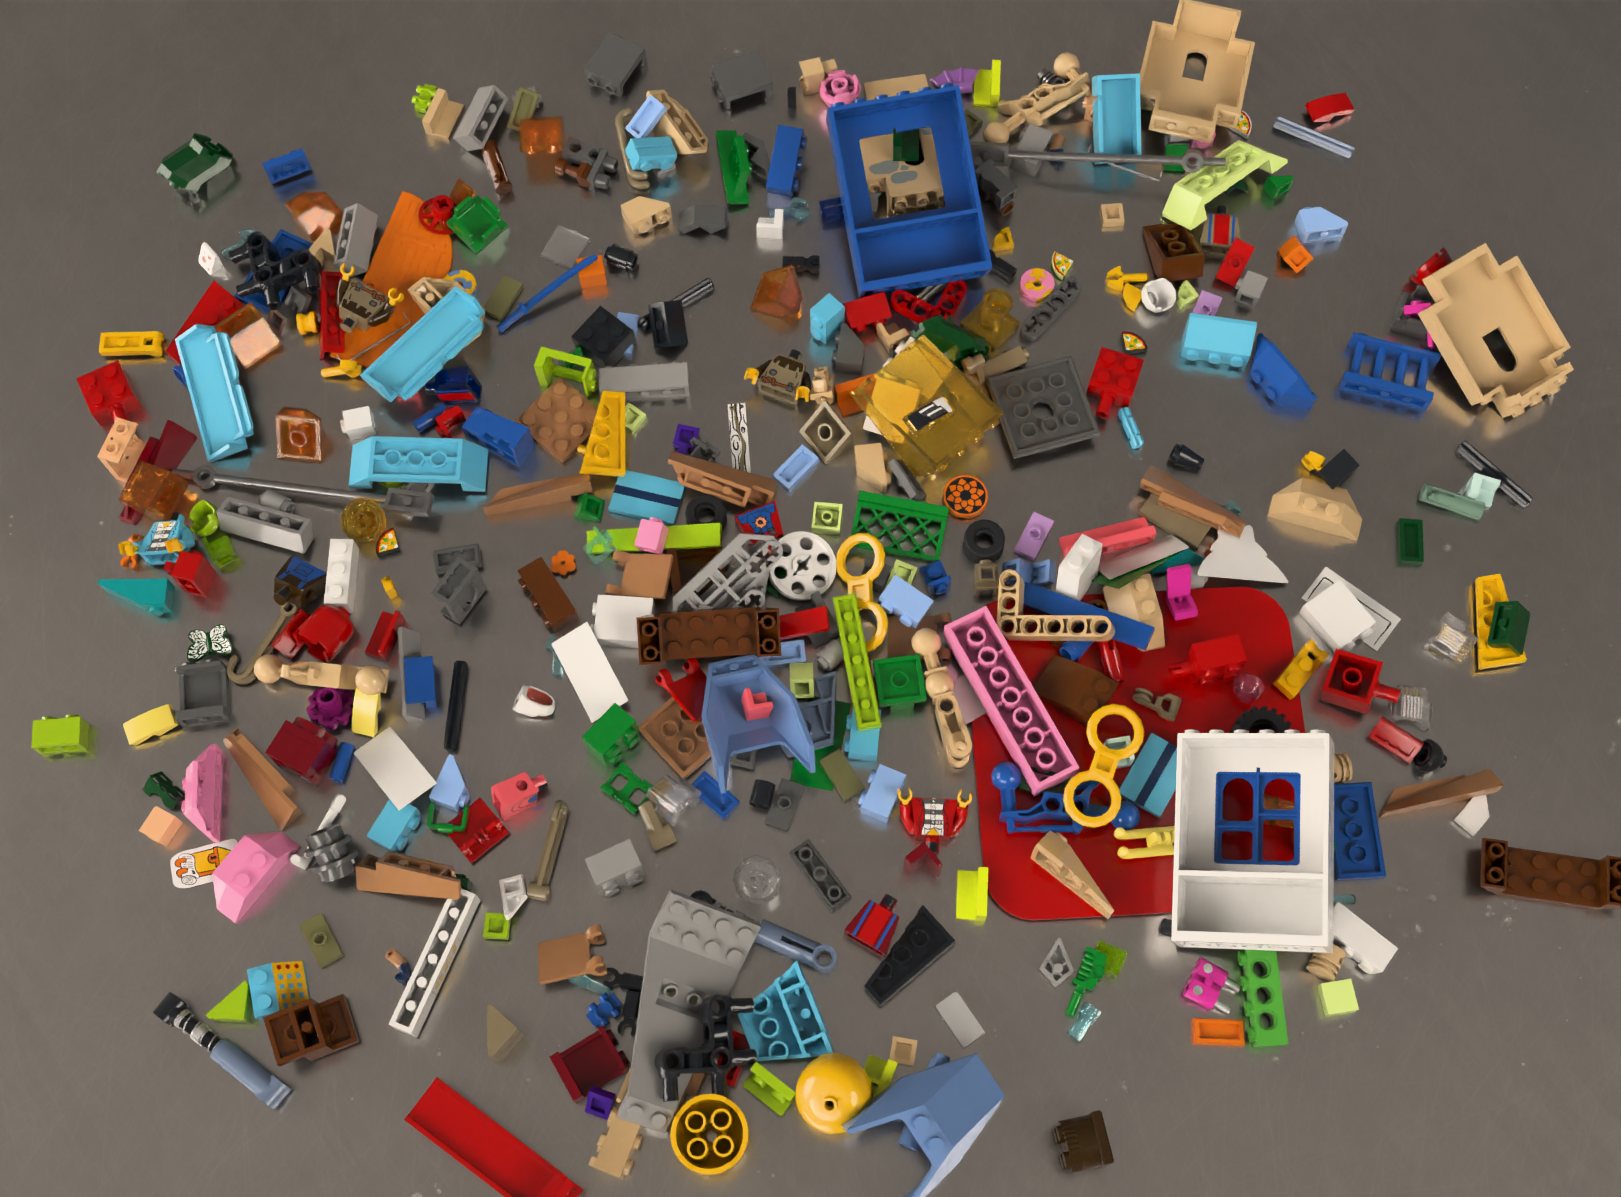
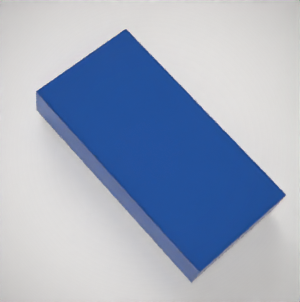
M705 770L688 788L689 791L723 820L740 804V801L728 790H726V793L721 794L718 782Z

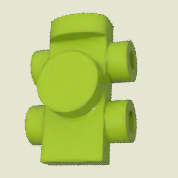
M429 84L417 86L416 93L420 95H413L412 103L415 104L414 108L416 111L421 113L427 112L436 94V86Z

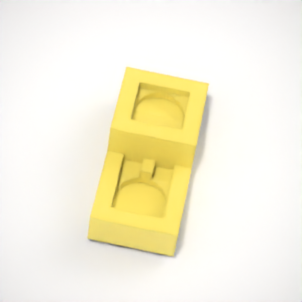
M356 687L352 712V732L375 737L378 732L377 714L381 709V693L366 695Z
M167 704L145 712L127 721L123 726L129 745L137 746L153 735L161 736L178 726L172 705Z

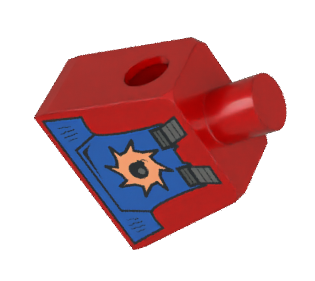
M775 500L734 516L735 525L740 533L773 535L777 540L783 537ZM750 539L749 547L751 548L758 540ZM771 545L767 547L768 553L766 555H769L772 549Z

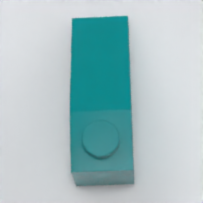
M168 578L98 579V584L105 592L150 614L162 615L164 612H172L175 586Z

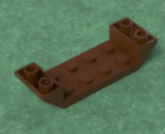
M755 606L659 612L636 617L639 665L662 664L663 660L757 654L758 657L781 656L779 608Z
M1482 838L1480 887L1505 897L1595 910L1621 909V857L1607 855L1601 860L1508 847V841Z

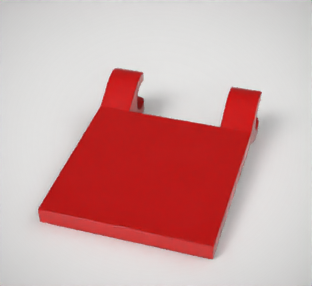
M688 658L682 668L690 675L673 682L670 672L664 668L659 670V675L655 677V681L658 685L666 688L695 723L702 719L707 676L701 670L696 658Z

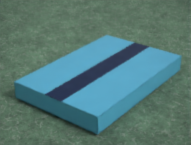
M626 470L625 476L618 477L608 510L609 512L638 519L649 520L650 517L663 520L664 525L673 526L677 519L686 486L681 485L678 481Z
M1151 733L1119 789L1121 797L1160 818L1176 790L1177 747Z

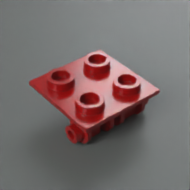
M479 797L469 805L466 830L464 832L447 834L472 864L510 832ZM464 810L448 823L461 826Z

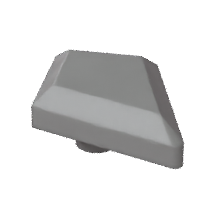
M1060 937L1057 938L1039 968L1055 988L1075 972Z

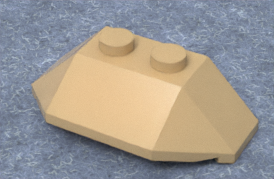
M648 90L646 93L647 98L651 94L668 108L652 129L657 137L670 136L677 154L706 153L709 139L688 110L677 100L668 96L669 93L665 90Z
M425 276L408 289L409 294L424 314L434 307L455 286L468 293L457 281L431 279V277ZM485 314L480 318L482 323H484ZM482 331L470 343L482 334Z
M1300 478L1272 496L1267 517L1355 541L1358 540L1362 517L1347 489L1339 487L1332 489L1328 484L1306 478Z
M1150 573L1143 574L1120 589L1104 585L1102 591L1108 611L1155 628L1146 651L1164 648L1163 616Z

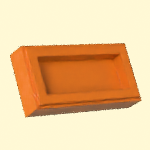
M1192 1019L1193 1044L1245 1046L1244 1020Z

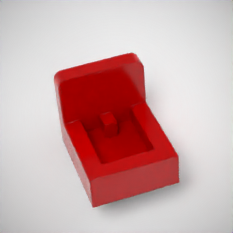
M456 405L453 408H447L441 415L436 417L435 420L438 427L435 429L440 438H452L449 431L466 421L460 407Z

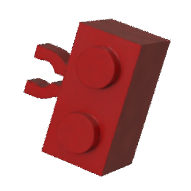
M190 550L189 552L180 551L176 563L166 561L163 568L164 571H168L167 574L172 576L186 593L204 597L208 596L216 574L210 562L204 558L201 552Z

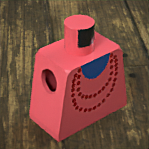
M527 772L520 773L491 786L492 804L504 822L537 802V792L548 787V784L542 774L530 779Z

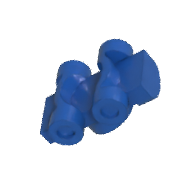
M605 992L598 998L601 1002L599 1005L593 1002L587 1007L589 1013L586 1016L595 1027L598 1024L604 1027L610 1022L607 1018L610 1014L614 1018L621 1012L618 1007L622 1005V1002L614 993L608 996Z

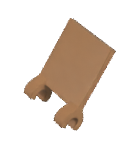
M614 551L612 560L618 561V566H625L621 587L612 584L606 585L605 594L665 599L674 556L672 554H631L623 551Z
M951 613L924 616L916 629L902 624L897 616H889L888 658L916 655L911 643L913 635L922 628H931L938 633V627L944 628L945 625L952 622ZM950 648L940 649L937 652L939 662L951 663Z
M593 925L584 933L538 943L540 985L586 974L595 976L606 975L607 965L603 963V956L598 955L591 958L590 944L601 945L605 943V934L602 933L601 925Z

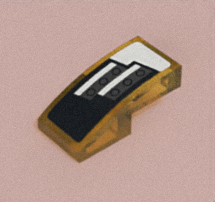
M941 395L904 416L902 420L913 435L917 437L933 430L936 424L952 418L956 411L944 395Z

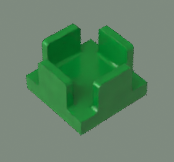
M469 195L454 208V216L447 221V226L476 255L508 228V224L500 217L501 211L486 196L482 199L479 195L475 198Z
M920 654L873 660L874 682L879 708L890 706L891 711L913 709L915 703L926 702L927 697Z

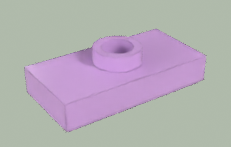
M1202 290L1192 313L1215 316L1222 297Z
M1033 512L1014 552L1035 561L1054 521Z

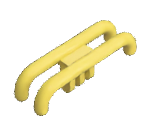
M1175 826L1124 830L1122 827H1118L1114 831V836L1119 840L1146 838L1147 848L1128 849L1125 846L1120 847L1117 852L1120 858L1133 859L1174 855V845L1172 844L1174 843Z

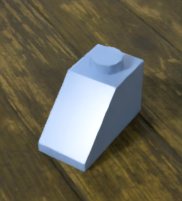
M1305 207L1299 210L1294 221L1302 243L1342 237L1348 226L1346 220L1322 207Z
M449 754L436 780L437 784L434 785L429 795V799L438 806L460 813L461 809L467 805L470 795L468 794L469 790L458 762L453 755Z

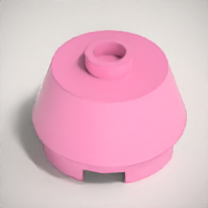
M836 70L828 73V78L824 82L821 81L819 92L827 107H831L832 104L837 102L850 104L858 99L861 85L855 74L852 76L846 74L845 70Z

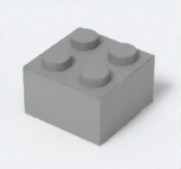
M630 839L584 859L601 896L605 894L606 896L614 895L620 891V887L627 884L629 886L638 884L642 881V877L646 876Z

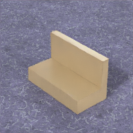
M438 88L422 120L425 133L449 140L465 105L450 101L446 90Z

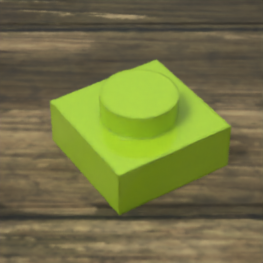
M485 912L483 938L509 940L511 919L506 920L504 913Z

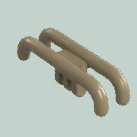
M626 108L617 114L615 125L627 180L634 188L647 189L650 183L644 179L648 178V173L632 170L629 163L630 160L625 153V148L631 139L627 138L625 128L632 120V117L625 118L634 114L632 108Z

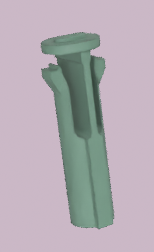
M1427 483L1423 485L1419 495V501L1476 520L1481 518L1485 509L1484 502Z

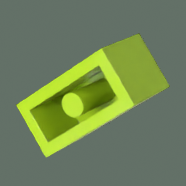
M76 714L66 715L65 718L45 716L42 717V720H33L31 748L39 754L88 750L89 723Z

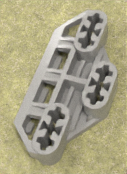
M739 533L673 596V611H678V607L682 608L687 602L690 606L685 611L743 607L740 603L744 600L747 605L751 601L749 597L751 594L754 596L759 594V602L753 601L748 607H763L769 570L783 555L782 545L773 535ZM750 539L758 540L748 550L750 555L741 547L743 546L745 548L750 543ZM769 545L772 547L777 545L775 548L777 553L775 555L770 553L766 556V559L770 562L766 564L762 560L759 563L760 569L758 571L756 569L750 570V563L752 561L757 563L761 559L757 555L760 551L765 556L768 553L767 547ZM735 557L737 561L724 573L727 576L725 577L718 568L722 570ZM712 580L714 583L701 595L702 600L694 591L698 593Z

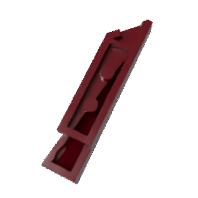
M167 420L160 439L149 437L120 495V502L125 504L119 516L120 521L132 525L139 523L171 477L172 470L178 467L197 440L195 434L175 422Z

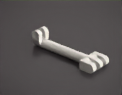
M342 794L335 796L317 831L331 826L346 802L345 796ZM292 854L290 861L292 864L306 870L313 857H305L304 854L303 856Z

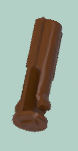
M494 140L487 141L481 152L493 179L495 191L500 195L507 194L513 187L505 171L497 144Z

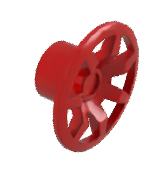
M438 195L421 205L418 215L423 227L432 233L439 235L453 234L454 232L451 229L449 230L447 226V221L453 217L454 206H458L459 203L452 200L449 196ZM427 206L432 209L430 212L423 213ZM434 217L430 226L427 225L423 219H431ZM439 222H442L444 231L434 228Z

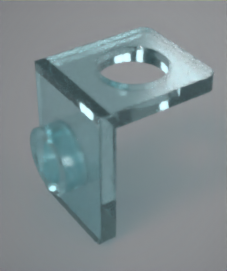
M594 526L593 530L598 536L585 545L583 550L593 563L598 565L613 553L616 548L611 543L614 539L606 529L601 531ZM600 543L604 546V552L600 556H595L592 553V548L595 544Z

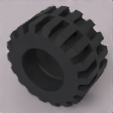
M1255 706L1250 711H1244L1238 717L1230 733H1234V730L1249 731L1252 729L1273 730L1274 733H1284L1292 725L1290 721H1284L1286 716L1283 713L1281 715L1276 714L1277 709L1272 708L1269 711L1267 706H1262L1258 710V707Z

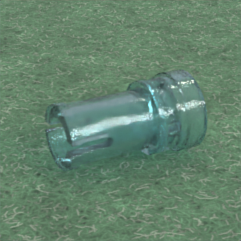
M1087 1002L1083 1003L1081 1010L1078 1012V1018L1067 1032L1078 1041H1082L1091 1024H1094L1101 1015L1097 1008Z

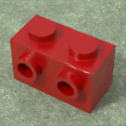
M885 292L842 304L845 306V323L855 334L866 331V327L874 325L876 328L880 322L884 326L892 317Z

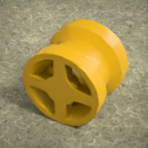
M310 311L309 314L305 315L303 313L296 314L300 335H306L307 332L311 331L319 333V321L315 311Z

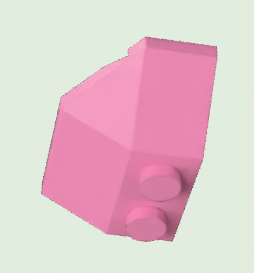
M210 744L186 769V777H183L182 781L183 790L185 791V800L182 801V812L208 838L217 843L220 842L223 750L217 744Z
M282 832L244 835L212 873L217 909L237 924L287 864L290 856L295 854L301 846Z

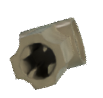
M657 799L647 801L638 807L654 851L677 842L669 822L665 820Z

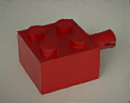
M1101 347L1086 392L1087 397L1100 401L1095 413L1098 417L1109 418L1113 405L1122 408L1129 407L1144 359Z
M118 360L76 378L88 408L100 426L112 420L115 422L117 417L128 420L126 414L142 407L127 372Z
M1236 634L1192 644L1185 662L1169 664L1168 671L1169 673L1172 672L1170 674L1171 679L1190 675L1192 685L1200 684L1201 686H1207L1214 683L1215 680L1223 679V681H1230L1237 678L1247 662L1240 636Z
M1336 649L1322 688L1321 701L1368 715L1373 699L1377 697L1397 704L1401 689L1380 684L1379 679L1383 662Z

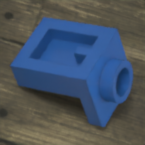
M941 560L919 567V572L929 595L933 593L942 594L950 588L951 578L947 576Z

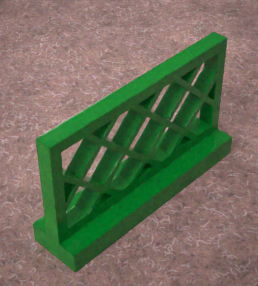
M859 490L851 536L864 528L867 533L873 535L867 526L878 519L884 530L876 534L875 537L879 538L887 532L893 541L892 544L884 547L885 553L937 562L940 558L949 507ZM861 508L871 509L875 517L864 523L860 517ZM887 513H892L898 521L887 527L880 517ZM913 517L917 519L920 525L909 532L903 521ZM932 521L941 523L940 531L933 536L925 527ZM901 524L907 534L896 540L889 530ZM923 528L929 538L918 545L912 534ZM939 536L937 544V542L934 539ZM910 537L916 547L910 551H904L898 543ZM932 541L937 548L935 556L925 555L921 547ZM859 543L854 546L874 551L869 543Z

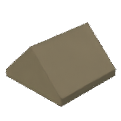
M824 400L799 431L825 464L830 463L853 447L854 433L827 400Z
M487 1005L488 1057L495 1063H501L525 1035L493 1005Z

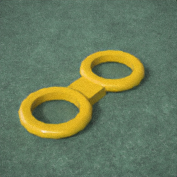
M857 533L849 536L838 549L836 569L841 579L848 583V594L856 593L859 611L870 609L877 617V631L868 642H865L867 652H870L883 642L888 629L886 612L880 604L873 601V580L880 575L884 567L886 555L884 547L877 537L869 533ZM859 543H869L875 553L872 568L861 576L850 575L846 568V556L849 550Z
M1110 704L1102 706L1092 714L1088 721L1086 732L1089 744L1095 750L1090 769L1076 774L1064 788L1063 802L1065 809L1070 817L1082 826L1093 828L1104 826L1115 819L1120 810L1121 794L1118 785L1113 780V776L1119 760L1129 758L1136 753L1142 745L1144 738V728L1141 719L1135 711L1125 705ZM1116 714L1129 720L1134 730V738L1130 745L1124 749L1114 750L1101 743L1096 731L1099 721L1105 716ZM1090 780L1100 782L1110 792L1111 805L1102 816L1089 817L1079 812L1073 800L1074 791L1082 782Z

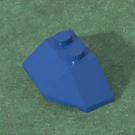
M1259 333L1252 349L1250 373L1253 380L1264 388L1266 395L1271 400H1274L1277 405L1306 410L1313 408L1317 400L1315 393L1311 391L1301 374L1275 344L1262 333Z

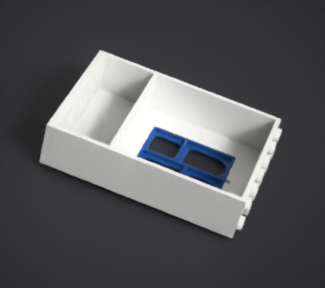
M1185 730V733H1178L1171 941L1179 947L1333 953L1334 742L1330 734L1325 733L1324 730H1310V733H1300L1299 730H1285L1284 733H1274L1273 730H1260L1259 733H1249L1248 730H1234V733H1224L1223 730H1210L1209 733H1200L1198 730ZM1232 779H1245L1253 788V818L1250 821H1225L1222 817L1224 787ZM1274 779H1284L1292 784L1295 792V806L1293 809L1278 810L1264 808V790L1269 782ZM1265 820H1292L1294 822L1293 860L1266 861L1263 859V823ZM1223 832H1251L1253 835L1252 858L1250 860L1223 859Z

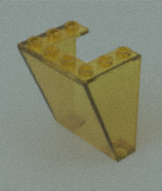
M921 335L899 352L900 354L877 373L863 381L850 392L851 396L916 478L923 475L927 477L930 474L934 475L938 471L942 472L950 465V459L954 456L958 458L967 451L965 447L970 442L975 444L984 436L983 432L997 426L1000 423L999 418L1004 414L924 335ZM943 397L953 411L917 431L909 421L908 416L925 405Z

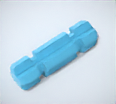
M1121 408L1118 411L1120 421H1123L1122 425L1128 439L1131 440L1129 442L1132 448L1142 447L1144 440L1139 435L1140 431L1134 417H1131L1130 408Z

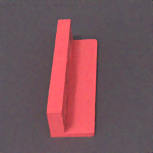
M1141 517L1063 536L1058 541L1064 558L1081 534L1102 543L1101 555L1151 543L1154 541L1157 533L1154 525L1148 526L1146 518Z

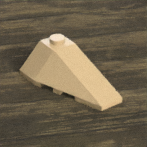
M1050 830L1036 844L1030 858L1109 919L1114 909L1071 846L1067 844V839L1058 832L1053 833Z

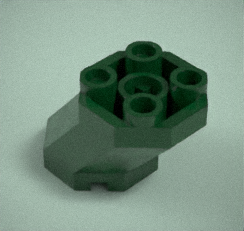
M194 133L190 141L162 159L156 172L170 181L169 184L177 190L184 188L192 193H196L201 184L229 166L233 154L218 142L216 145L211 143L212 139L208 136Z
M938 315L922 321L918 325L919 330L917 332L914 329L910 332V337L944 360L947 365L952 366L953 373H959L964 370L961 364L962 359L981 353L986 361L985 356L989 353V347L985 338L954 324L951 316H947V320L943 316Z

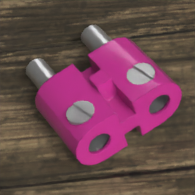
M1201 957L1193 968L1191 979L1188 980L1184 988L1183 996L1208 1010L1215 1007L1228 1014L1231 1006L1218 1000L1219 991L1225 985L1238 992L1241 984L1228 978V971Z

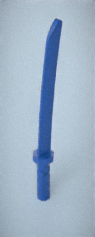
M593 255L585 258L542 289L525 304L520 302L518 304L519 307L496 327L503 333L522 315H528L530 313L529 310L571 277L596 261L598 257Z

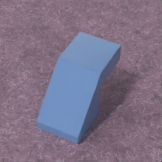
M1019 558L1003 562L1002 572L1009 569L1014 570L1022 577L1024 582L1043 587L1055 584L1056 562L1049 559L1031 564ZM1017 578L1009 579L1007 586H1014Z

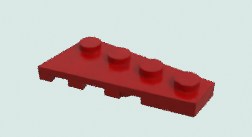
M213 280L165 352L176 363L182 365L175 338L195 324L215 326L216 332H222L246 309L244 304Z

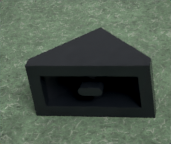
M1343 449L1317 474L1334 489L1358 469L1360 465Z

